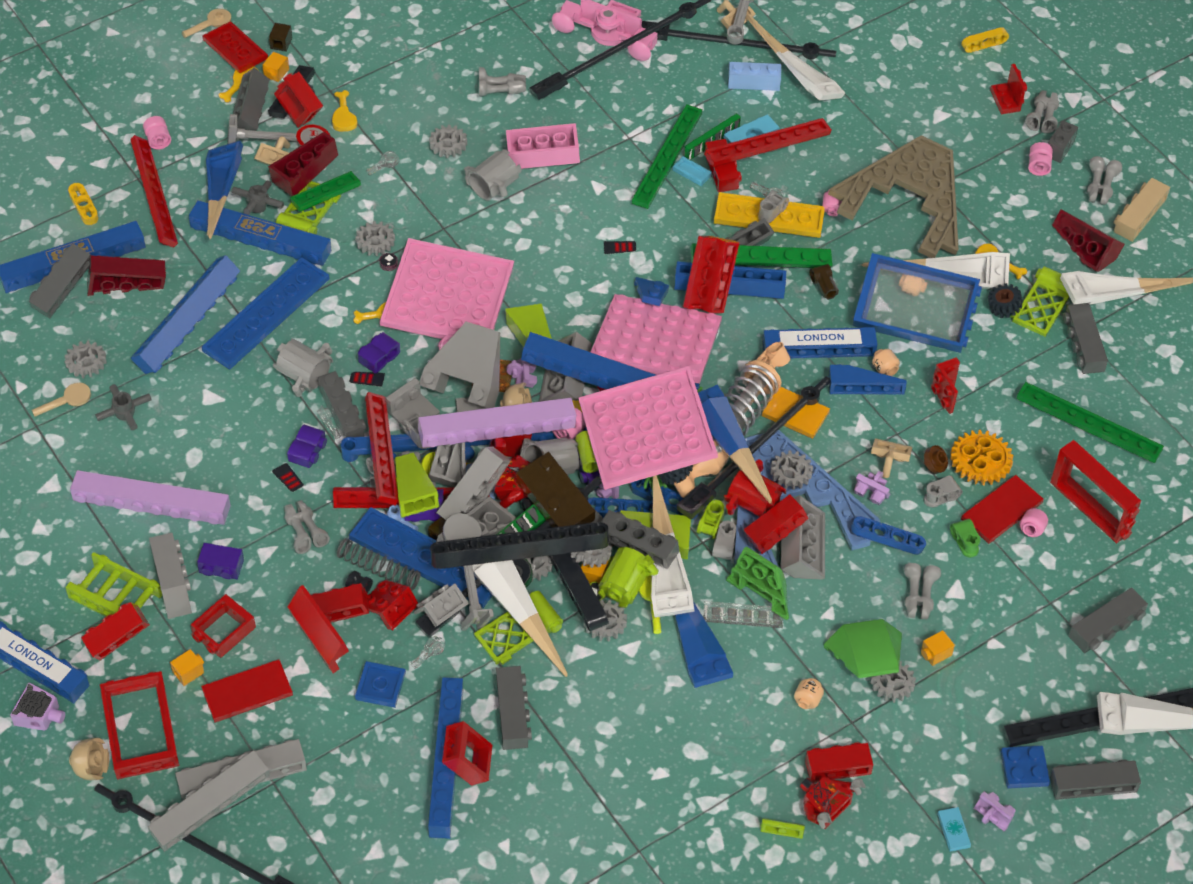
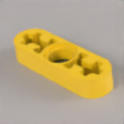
M1000 27L968 36L962 41L961 45L967 53L1003 44L1008 40L1009 34L1005 28Z
M81 183L71 184L68 188L69 196L83 223L86 225L97 223L99 219L98 213L85 187ZM81 202H88L85 206L79 205Z

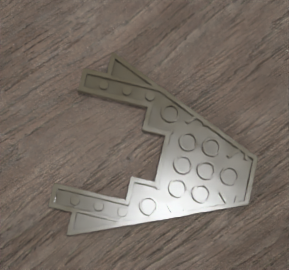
M921 135L830 188L828 195L842 201L837 213L852 221L872 187L889 194L895 183L926 198L921 210L936 218L918 252L929 258H935L940 248L954 255L957 254L959 247L952 149Z

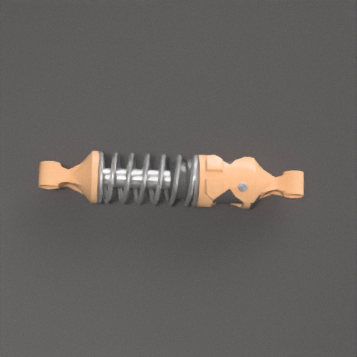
M782 342L773 343L766 348L757 360L746 363L740 373V377L734 380V385L729 387L728 394L724 395L730 397L734 404H729L741 431L745 429L742 432L744 436L748 433L749 428L754 425L755 419L761 415V411L767 407V403L772 400L773 395L781 388L782 382L775 367H782L790 361V356ZM742 380L746 388L739 386L738 381ZM736 388L740 396L731 394L732 390ZM758 395H763L764 401H758ZM757 403L758 409H752L751 405ZM747 411L751 412L752 417L747 418L745 413ZM714 439L718 458L694 464L690 475L685 476L686 479H680L679 483L674 482L681 497L685 498L695 488L694 478L700 476L714 477L726 464L729 455Z

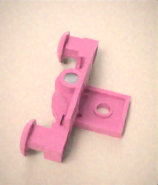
M566 0L561 7V11L552 16V23L558 31L562 33L572 32L575 28V22L591 28L594 40L606 46H615L645 30V28H642L641 10L614 0H610L607 6L592 0H581V5ZM654 32L628 46L630 55L639 61L648 60L651 57L650 50H653L657 44L658 33Z

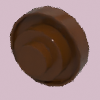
M938 445L928 447L924 453V464L934 474L944 472L948 467L947 455L944 449Z

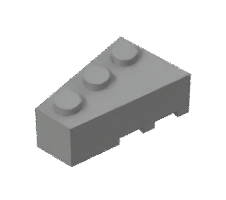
M465 442L437 446L428 475L433 482L456 487L466 474Z

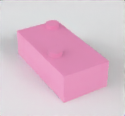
M576 123L506 130L507 147L510 152L508 156H510L516 166L519 164L521 169L580 163Z

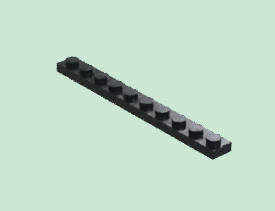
M1193 688L1145 697L1193 708ZM1098 707L1005 725L1003 726V732L1008 746L1014 747L1099 730L1100 722Z

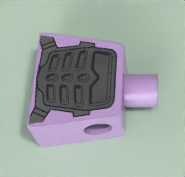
M28 683L10 714L15 726L43 731L48 729L51 721L61 724L65 718V712L58 710L57 698L31 683Z

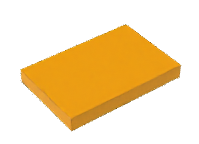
M781 387L767 404V407L762 412V416L777 422L801 399V395ZM819 403L814 405L806 404L784 426L813 439L828 416L830 408Z

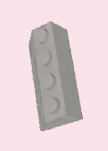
M578 332L559 340V342L588 352L591 351L592 343ZM545 369L539 402L565 398L579 401L578 398L583 395L585 382Z
M798 496L794 499L804 508L809 519L781 540V570L793 578L822 580L825 579V512L803 497Z

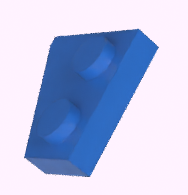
M635 277L634 285L638 286L637 292L640 295L641 301L660 306L669 291V285L664 284L662 281H651Z

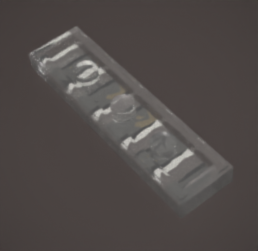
M704 601L703 618L706 622L783 628L784 618L773 612L770 606Z

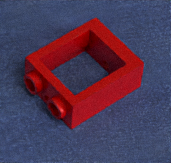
M297 72L294 75L290 73L283 78L284 81L277 86L278 89L274 95L299 128L310 122L322 109L323 104L300 72Z
M227 594L190 624L193 639L198 643L202 642L212 655L216 654L220 658L256 628L254 616ZM227 613L240 626L218 644L204 631L223 614Z
M464 721L446 726L442 763L471 786L489 781L493 744ZM466 745L474 751L472 762L465 758Z

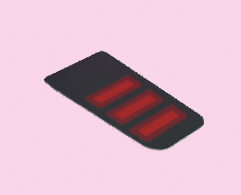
M604 241V254L636 251L635 241Z
M352 372L349 382L382 387L385 373Z
M287 463L272 470L273 474L290 491L295 492L304 486Z

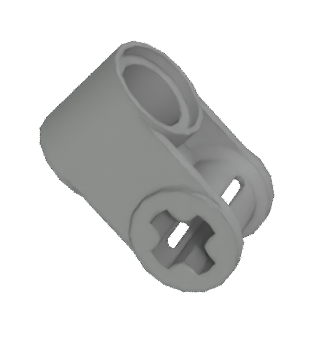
M772 190L760 203L759 220L765 218L768 223H771L786 209L789 198H784L777 194L775 190Z
M418 412L408 420L403 419L401 421L402 428L414 443L421 449L430 448H422L418 432V420L423 415Z
M949 475L927 485L924 503L934 508L958 499L963 491L954 478Z
M732 521L720 523L712 557L732 560L736 539V525Z

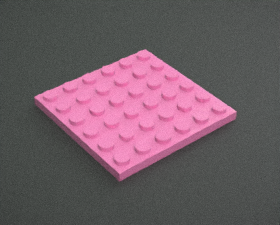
M408 238L380 319V326L443 339L448 334L454 335L466 321L494 330L514 267V261Z
M615 294L591 353L656 375L689 366L694 382L700 384L721 325L722 316L662 303L660 306L644 303L640 298Z
M689 366L578 398L604 490L718 458Z

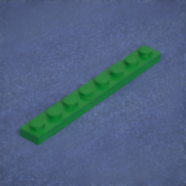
M686 104L632 198V204L649 209L698 123L703 109Z
M692 243L690 246L691 263H693L697 243ZM739 245L735 265L805 268H814L829 264L830 267L833 266L831 249Z
M1028 382L1024 383L1017 394L1016 399L1153 463H1156L1163 451V445Z

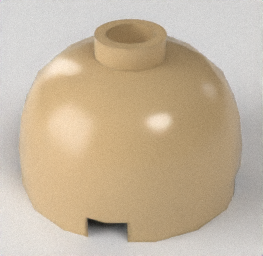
M523 382L507 388L503 395V400L500 401L501 407L532 403L529 388H524L527 384Z
M85 739L74 746L69 763L78 777L84 780H100L104 778L101 776L103 772L107 773L109 752L108 749L103 748L102 744H105L102 739Z

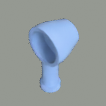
M398 505L389 507L386 513L387 516L418 531V526L405 521V517L400 516V507Z

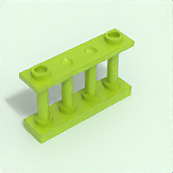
M95 552L91 554L94 567L81 584L76 585L69 582L65 587L69 599L105 617L119 611L121 603L135 586L144 590L134 603L140 609L151 594L158 598L162 597L160 584L156 580H149L111 561L107 556L99 555ZM101 570L110 573L111 575L97 592L92 593L87 590ZM118 578L127 582L113 601L103 598Z

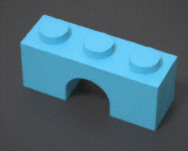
M765 115L739 128L728 131L724 134V139H726L728 144L779 130V126L769 115Z

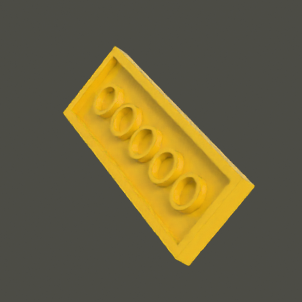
M719 192L714 223L748 228V225L752 222L760 221L758 218L760 203L765 198ZM789 202L786 209L769 225L774 232L821 238L825 208L818 205Z

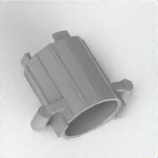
M505 149L496 151L476 168L470 166L464 168L467 185H470L473 191L483 200L489 201L496 195L507 196L506 187L519 178V173L522 172L520 165L516 166L514 161L508 156L510 152Z
M291 339L286 345L281 343L277 351L280 354L273 367L296 381L295 385L292 386V390L297 397H300L305 390L312 392L311 390L318 388V377L329 373L330 363H333L332 357L329 356L332 354V349L329 343H324L318 351H315L303 343Z
M525 438L523 441L520 456L530 463L549 451L567 475L573 474L581 466L577 447L575 446L578 443L573 439L559 438L535 442Z

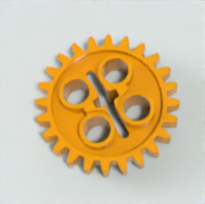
M971 430L970 436L964 433L963 438L959 436L958 440L954 441L950 460L952 461V467H956L955 472H961V478L968 477L967 482L973 479L975 485L978 481H981L983 486L986 481L992 485L993 480L999 483L1000 478L1005 479L1006 474L1010 473L1013 464L1012 448H1007L1008 442L1002 443L1003 437L997 439L996 433L990 436L989 431L982 434V431L979 430L978 434H975Z

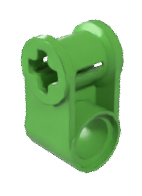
M971 519L950 524L951 535L957 542L962 554L970 558L977 556L979 552L978 545L981 539Z

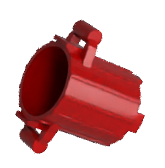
M760 459L756 460L755 463L759 472L763 471V461ZM740 470L733 479L727 495H724L725 501L728 502L726 505L727 514L733 515L737 507L741 506L761 517L780 502L781 494H786L787 490L761 475L772 499V502L769 503L744 472Z

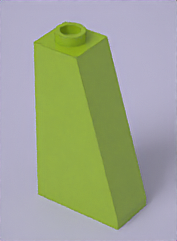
M542 303L505 309L506 324L523 347L530 332L552 339Z
M414 452L395 457L400 516L406 517L438 508V491Z
M620 511V513L631 520H638L642 525L649 528L653 527V513ZM668 514L675 538L678 540L681 558L688 560L691 519L685 515Z

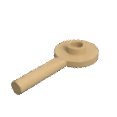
M225 9L210 11L207 16L208 20L183 31V37L186 38L211 25L220 27L230 22V12Z
M73 383L65 389L63 397L33 409L32 413L36 417L66 403L71 406H81L89 401L91 397L90 388L84 383Z

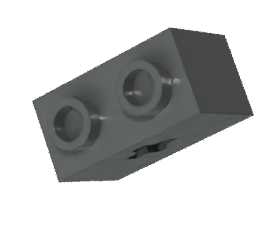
M1062 120L1048 142L1053 149L1052 160L1059 163L1062 162L1075 142L1078 126Z

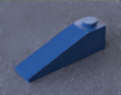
M837 364L830 365L828 377L831 380L829 383L830 394L905 395L907 380L851 365Z

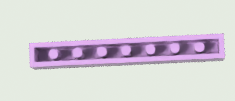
M565 398L419 417L418 432L422 448L575 428L577 415L572 399Z
M78 470L70 488L73 500L79 503L87 502L98 506L105 505L117 509L124 508L136 512L167 515L173 518H185L211 524L225 525L231 506L229 495Z

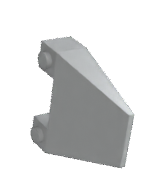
M466 321L424 367L420 386L444 394L449 376H453L474 383L468 402L486 408H494L499 394L500 332Z

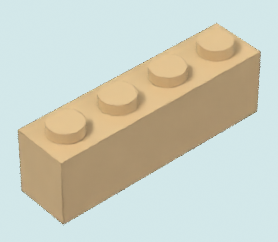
M1151 178L1148 183H1144L1140 193H1136L1133 196L1131 204L1125 206L1122 215L1116 217L1114 233L1133 242L1166 201L1170 187L1154 178Z

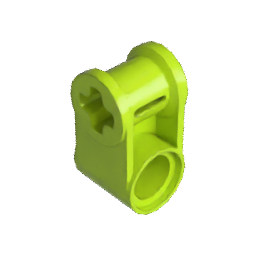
M712 500L707 505L698 524V534L705 533L711 535L714 539L717 538L719 525L724 519L725 506L722 501Z

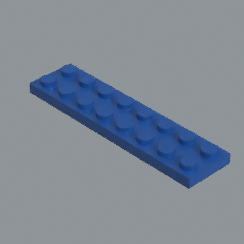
M301 257L202 346V352L230 370L330 279L329 274Z
M372 507L369 508L349 534L350 540L357 544L359 543L363 547L366 546L367 549L373 550L375 553H380L383 557L386 556L388 560L393 559L396 564L400 562L402 567L407 565V569L410 571L411 569L420 571L421 577L441 587L446 584L449 587L456 584L461 592L467 588L464 566L437 569L432 566L430 546L436 540ZM484 585L477 589L479 604L481 608H484L493 595Z

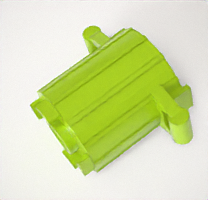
M619 547L615 556L607 560L608 568L598 585L600 588L598 594L603 599L607 596L618 602V607L627 608L628 604L633 603L646 577L657 575L659 570L649 555L645 556L632 548Z

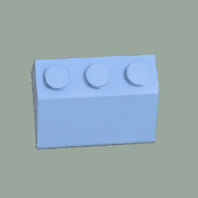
M729 62L728 89L780 91L781 64Z

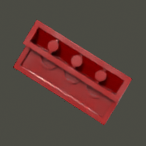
M698 236L683 307L687 309H702L709 313H724L740 242L714 236Z
M301 585L289 603L288 609L331 672L335 673L339 670L336 660L348 653L349 650L305 586Z

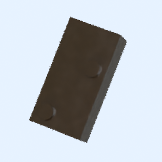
M549 451L516 473L517 483L552 528L587 524L595 520V509Z

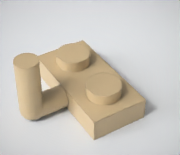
M724 0L717 8V12L722 13L725 9L730 12L721 20L728 30L734 23L738 7L734 8L728 0ZM750 6L748 7L747 14L754 17L756 13Z
M283 136L279 137L275 147L261 143L254 159L271 165L289 154L283 151L282 148L284 146V148L288 149L291 144Z
M880 439L874 440L871 454H876V456L882 458L886 457L883 467L884 478H889L893 459L899 462H909L912 447Z

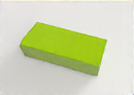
M769 818L762 819L761 832L803 839L804 824Z

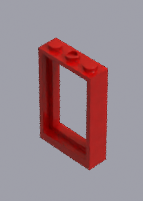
M1075 440L1062 447L1059 451L1050 483L1116 544L1122 539L1126 540L1132 534L1131 529L1136 522V515L1140 511L1141 500ZM1073 464L1124 510L1120 521L1070 476Z
M162 671L149 672L146 675L130 676L126 679L111 680L100 684L111 755L117 780L180 766ZM156 687L168 751L122 760L111 696Z

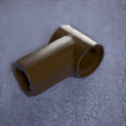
M829 264L810 268L811 281L813 284H817L823 298L830 300L838 295L839 290L833 280Z

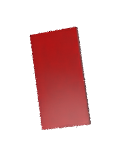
M231 21L202 35L203 41L239 73L256 66L268 58V54Z
M1015 475L964 513L961 520L971 519L978 535L990 544L1020 521L1027 510L1041 505L1044 498Z
M280 659L201 686L214 723L293 696V691Z

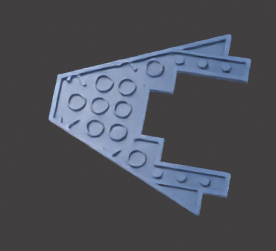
M780 430L752 454L755 462L758 459L763 461L764 469L760 474L770 480L773 479V475L770 474L771 463L775 461L776 455L781 457V452L787 455L789 450H791L792 454L799 451V456L805 454V460L810 459V465L813 466L812 478L809 479L807 485L803 483L801 489L795 486V490H792L791 486H788L786 494L782 493L780 500H783L789 494L792 497L805 494L808 501L817 508L830 504L851 551L870 546L871 541L855 535L851 530V525L858 516L880 522V519ZM763 434L745 438L748 447ZM738 506L734 563L737 564V559L747 546L778 566L772 550H767L761 554L749 541L744 532V529L757 520L759 516Z

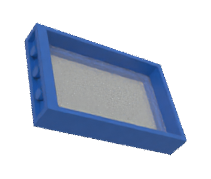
M872 253L854 315L853 326L858 328L875 327V331L878 333L961 353L962 347L966 348L969 339L966 336L967 330L971 331L973 320L970 319L971 314L976 313L978 303H975L976 296L980 297L982 286H979L980 279Z

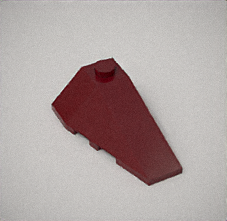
M1060 209L1052 224L1062 238L1068 242L1071 249L1080 257L1082 263L1097 272H1100L1114 262L1125 243Z

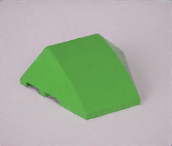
M746 546L726 581L740 590L747 586L771 602V610L788 620L787 584L783 571Z
M883 619L843 624L824 643V648L827 651L831 650L836 659H841L845 662V667L858 678L898 673L902 632Z

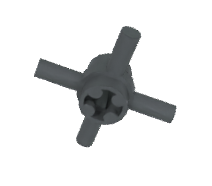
M269 180L265 181L262 186H251L249 191L238 187H233L231 191L233 194L247 198L248 205L244 209V213L247 215L251 212H264L266 204L281 209L284 206L283 201L269 197L267 191L272 185Z
M111 385L109 388L113 394L112 408L95 414L97 421L115 415L119 420H126L131 430H136L138 426L133 418L135 407L151 401L150 394L148 393L132 400L129 393L120 392L117 385Z

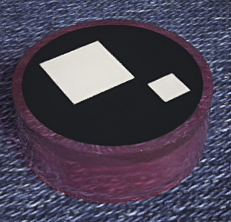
M385 253L379 259L380 267L385 271H392L398 266L397 256L392 253Z

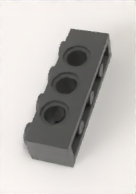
M609 510L601 521L608 525L609 543L620 548L628 547L635 549L645 556L649 555L655 564L666 569L670 567L680 551L678 540L673 536L664 535L653 527L644 526L638 520H631L620 512Z

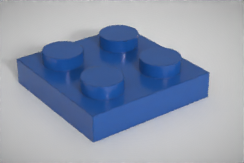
M366 661L355 699L396 708L406 669Z
M1043 746L1006 747L1001 749L1007 789L1049 786L1050 779Z

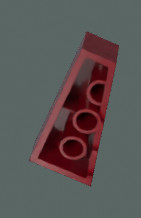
M322 132L269 165L272 183L290 196L298 194L338 156L335 139L326 132Z
M91 255L87 276V296H93L95 292H103V295L111 294V291L122 290V293L137 288L139 291L164 289L166 279L165 260Z

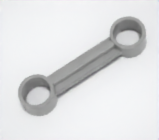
M740 0L734 23L727 30V40L729 43L736 45L743 41L744 21L749 3L754 0ZM738 32L741 36L732 37L730 33Z

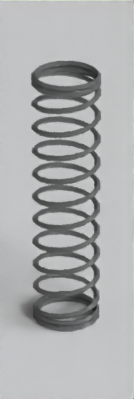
M348 538L341 541L337 549L338 558L344 557L345 561L351 560L353 565L358 563L359 568L365 566L366 571L372 570L373 574L378 573L380 577L385 576L386 580L392 579L394 582V577L401 565L400 562L395 566L392 577L388 579L387 574L393 566V559L389 561L385 574L381 576L380 571L386 563V556L382 558L378 571L373 572L380 553L375 555L371 568L367 569L366 565L373 555V550L368 552L365 564L360 566L359 562L366 552V546L360 551L358 561L353 563L352 559L358 552L359 543L355 545L351 558L347 560L346 555L350 551L353 542ZM347 541L346 547L343 553L340 555L341 549ZM407 565L404 566V568L401 571L399 580L395 583L399 582V584H401V580L407 571ZM411 569L404 585L409 586L411 591L415 589L420 580V571ZM416 574H417V577H416V579H415V582H414V584H413L412 587H411L412 581H413L414 577H415Z

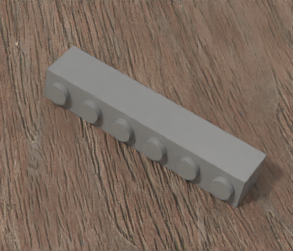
M299 739L287 740L282 744L269 745L255 751L269 769L270 776L262 782L307 770ZM241 755L225 757L217 762H207L199 767L185 768L175 773L182 801L186 799V795L191 791H197L202 788L206 780L220 775L224 767L232 766L238 762V758Z
M254 750L241 755L238 758V762L234 765L224 767L220 772L221 774L216 778H209L203 783L202 788L197 791H191L186 795L184 801L173 804L163 816L158 815L150 821L148 826L149 832L164 852L270 776L269 769Z

